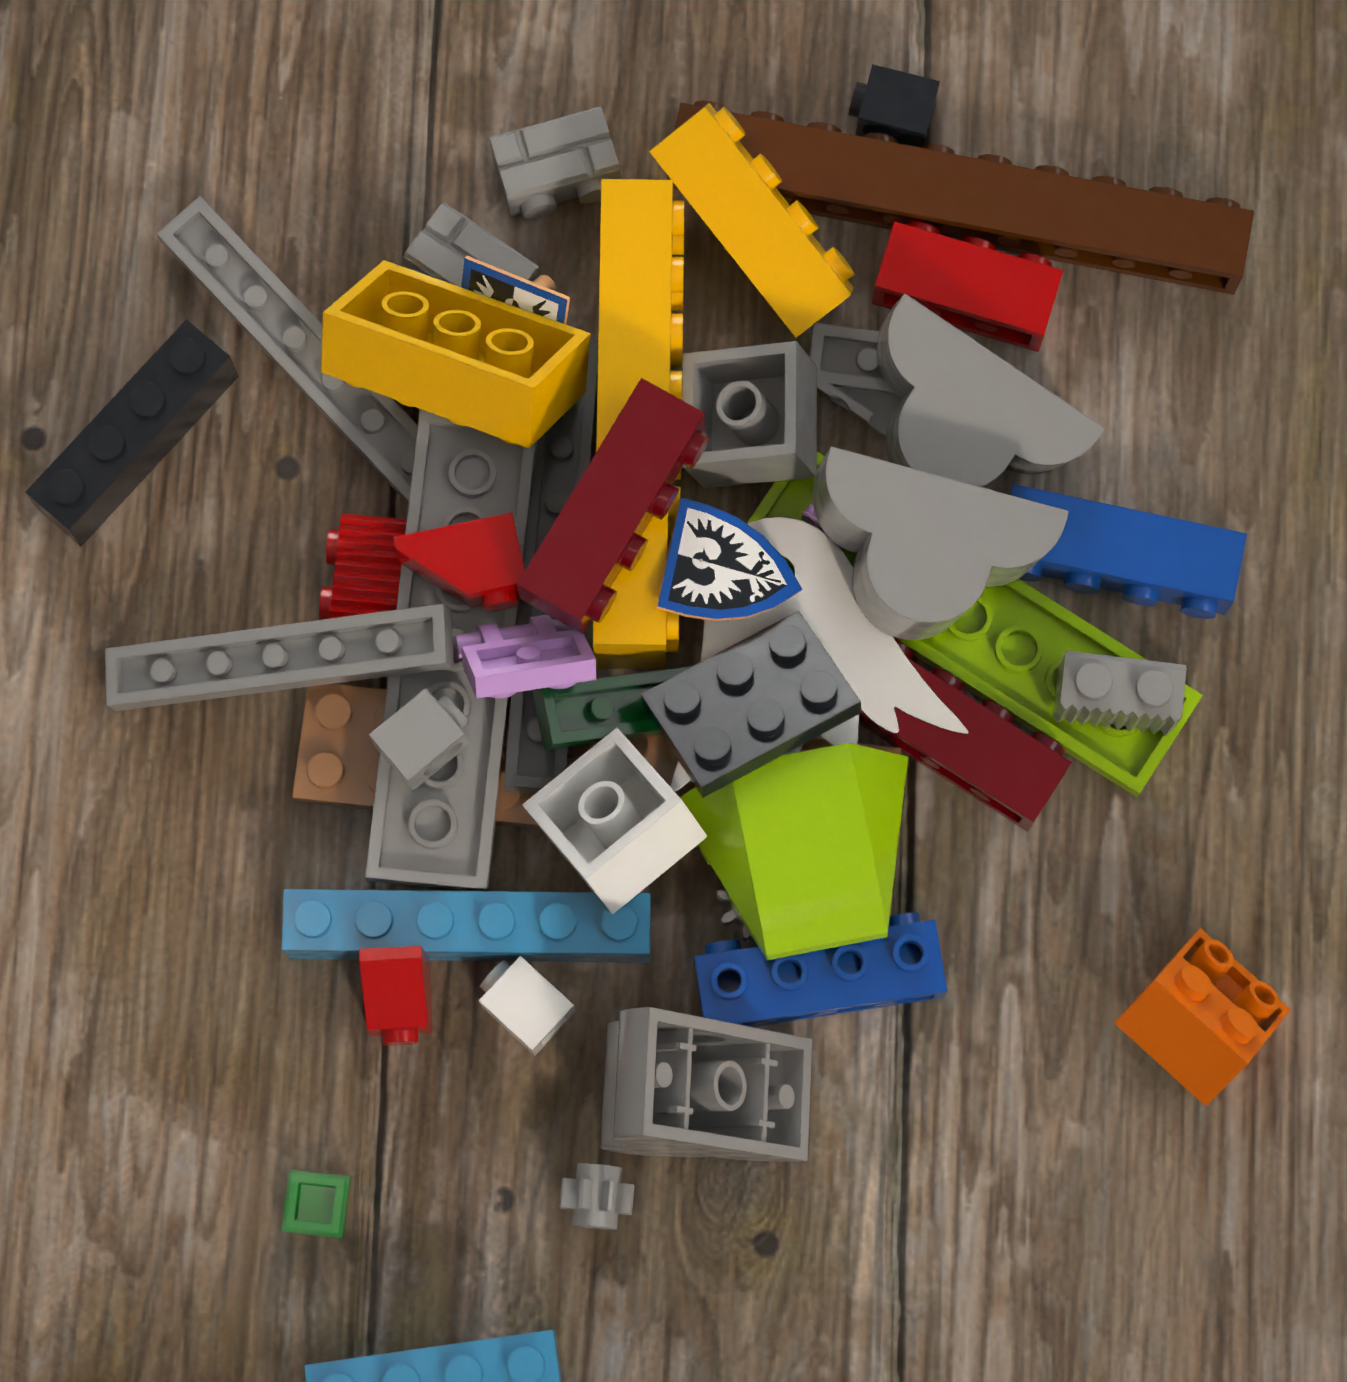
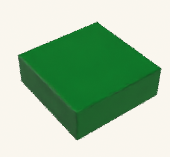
M289 1169L281 1231L344 1239L352 1177Z

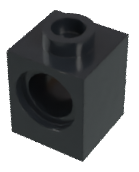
M872 64L868 83L856 82L848 116L858 118L856 136L864 137L867 133H882L894 137L899 144L921 148L927 138L940 81Z

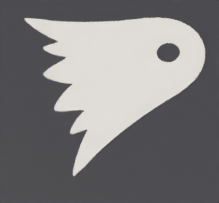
M785 517L764 518L748 524L762 534L782 556L791 561L795 569V577L803 590L775 609L746 619L704 620L701 662L785 617L800 611L860 699L861 710L876 724L890 732L898 733L899 727L894 707H897L909 715L940 728L968 734L969 731L936 696L912 666L893 636L876 628L864 616L854 596L852 583L853 566L843 551L827 534L804 521ZM859 714L821 734V736L832 745L843 743L857 744ZM803 745L791 750L786 754L800 752ZM679 761L671 783V788L674 792L681 789L691 780Z

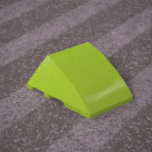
M843 743L782 755L702 798L696 787L680 797L708 836L698 844L700 853L707 864L711 865L729 894V900L766 960L888 937L908 756L858 744Z

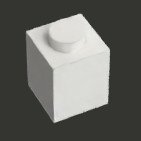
M521 956L512 965H509L505 960L501 961L480 985V988L486 992L479 999L482 1008L534 1056L576 1012L574 1004Z

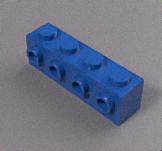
M918 912L890 916L888 937L773 960H766L758 946L741 949L740 940H726L707 944L704 946V955L694 956L702 1017L749 1027L942 999L948 992L936 920L921 921Z

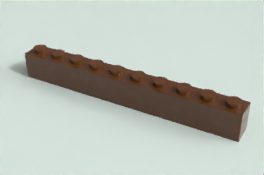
M706 100L696 101L694 105L680 102L675 130L708 103L712 105L716 112L725 106ZM766 111L752 112L751 115L730 112L746 134L739 140L753 159L762 154L782 179V182L776 186L780 194L789 205L798 200L811 215L892 230L894 221L905 225L909 221H920L939 229L940 235L961 241L966 237L980 238L995 245L996 250L1016 254L1030 253L1042 256L1048 260L1232 295L1235 294L1243 278L1254 210L1240 208V204L1231 199L1215 197L1209 198L1206 201L1185 198L1180 191L1169 187H1152L1149 191L1126 187L1124 181L1110 176H1096L1092 180L1069 176L1065 169L1052 165H1039L1035 169L1012 165L1009 159L999 155L983 154L978 156V158L957 155L953 149L941 144L928 143L923 144L920 148L899 144L894 137L882 133H867L864 137L841 133L838 127L824 122H811L807 126L784 122L781 116ZM673 183V188L678 189L677 186Z

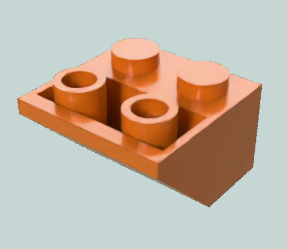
M1199 928L1135 998L1114 1024L1206 1107L1249 1064L1291 1009L1279 999L1271 986L1258 980L1242 966L1223 943L1211 938L1202 928Z

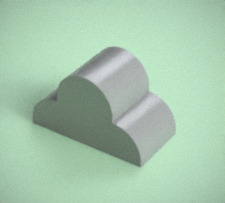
M905 293L891 309L880 327L876 343L878 369L881 377L894 391V394L901 399L891 415L886 430V453L888 461L891 463L983 487L997 478L1005 469L1027 475L1042 474L1055 470L1089 450L1105 429Z
M832 446L817 469L812 491L814 512L824 532L842 548L857 553L852 583L854 596L860 610L876 628L890 636L905 640L926 639L944 632L979 599L985 587L1005 585L1022 577L1055 546L1062 535L1069 511Z
M653 1007L631 1008L620 1011L619 1021L607 1024L600 1148L611 1152L646 1156L717 1157L778 1162L808 1161L812 1039Z

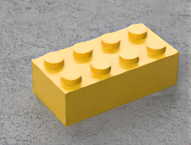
M383 260L323 312L321 373L343 380L350 386L365 388L395 399L402 405L416 407L444 417L456 425L468 426L498 437L508 444L520 445L529 449L585 394L591 333Z

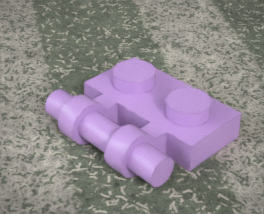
M549 615L530 617L528 624L498 628L496 623L477 625L476 632L454 635L456 656L458 659L463 658V668L476 699L484 697L507 698L516 692L547 687L564 689L578 682L597 680L596 658L584 633L578 632L557 619L551 620Z

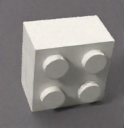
M617 727L522 804L548 839L612 915L708 837L681 798Z

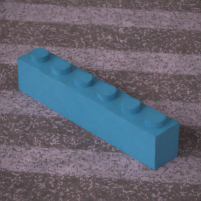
M284 889L282 951L289 959L359 960V949L422 946L430 961H516L521 956L527 962L650 963L651 895L650 893H638L612 915L594 892Z

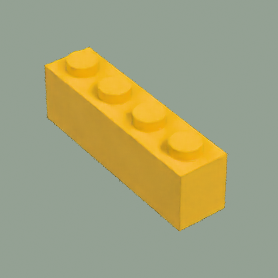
M708 103L649 152L669 178L673 180V183L787 328L797 338L852 295L854 287L848 279L854 276L855 273L835 247L826 252L812 233L818 229V225L805 207L798 200L789 205L780 194L776 186L782 182V179L769 161L762 154L753 159L739 140L746 134L734 116L725 107L716 112L712 105Z

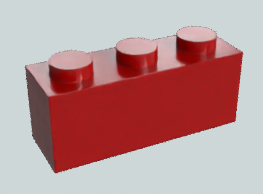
M894 221L874 286L872 304L892 309L905 293L957 329L1039 352L1063 270L1052 267V263L1048 259L1039 255L1023 253L1016 257L996 251L995 245L980 238L966 237L961 241L940 235V230L928 223L909 221L905 225Z

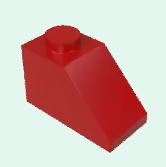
M512 512L393 537L400 564L470 608L483 606L485 612H496L510 609L519 604L518 598L520 597L517 583L525 569Z
M422 946L359 949L367 1031L372 1036H382V1045L418 1044V1034L432 1033L430 960Z

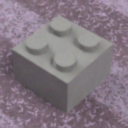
M797 341L683 354L682 400L705 413V430L703 434L709 436L708 444L696 465L692 469L683 465V468L703 488L812 478L816 476L817 366Z

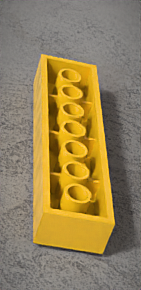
M601 179L596 452L641 378L682 400V371H671V367H683V314H674L672 311H683L684 257H673V255H684V200H673V180ZM681 470L675 480H681ZM676 486L679 488L678 494L665 517L660 520L653 516L642 536L648 539V543L634 569L630 572L622 568L611 588L617 591V595L607 615L601 623L593 620V649L596 658V669L667 670V652L679 653V615L656 609L670 546L669 537L672 536L679 499L681 498V486Z

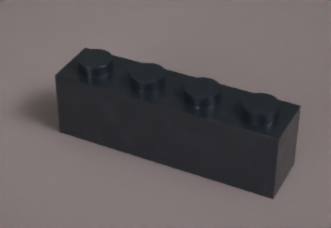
M186 319L25 493L44 516L82 547L239 377L231 357Z

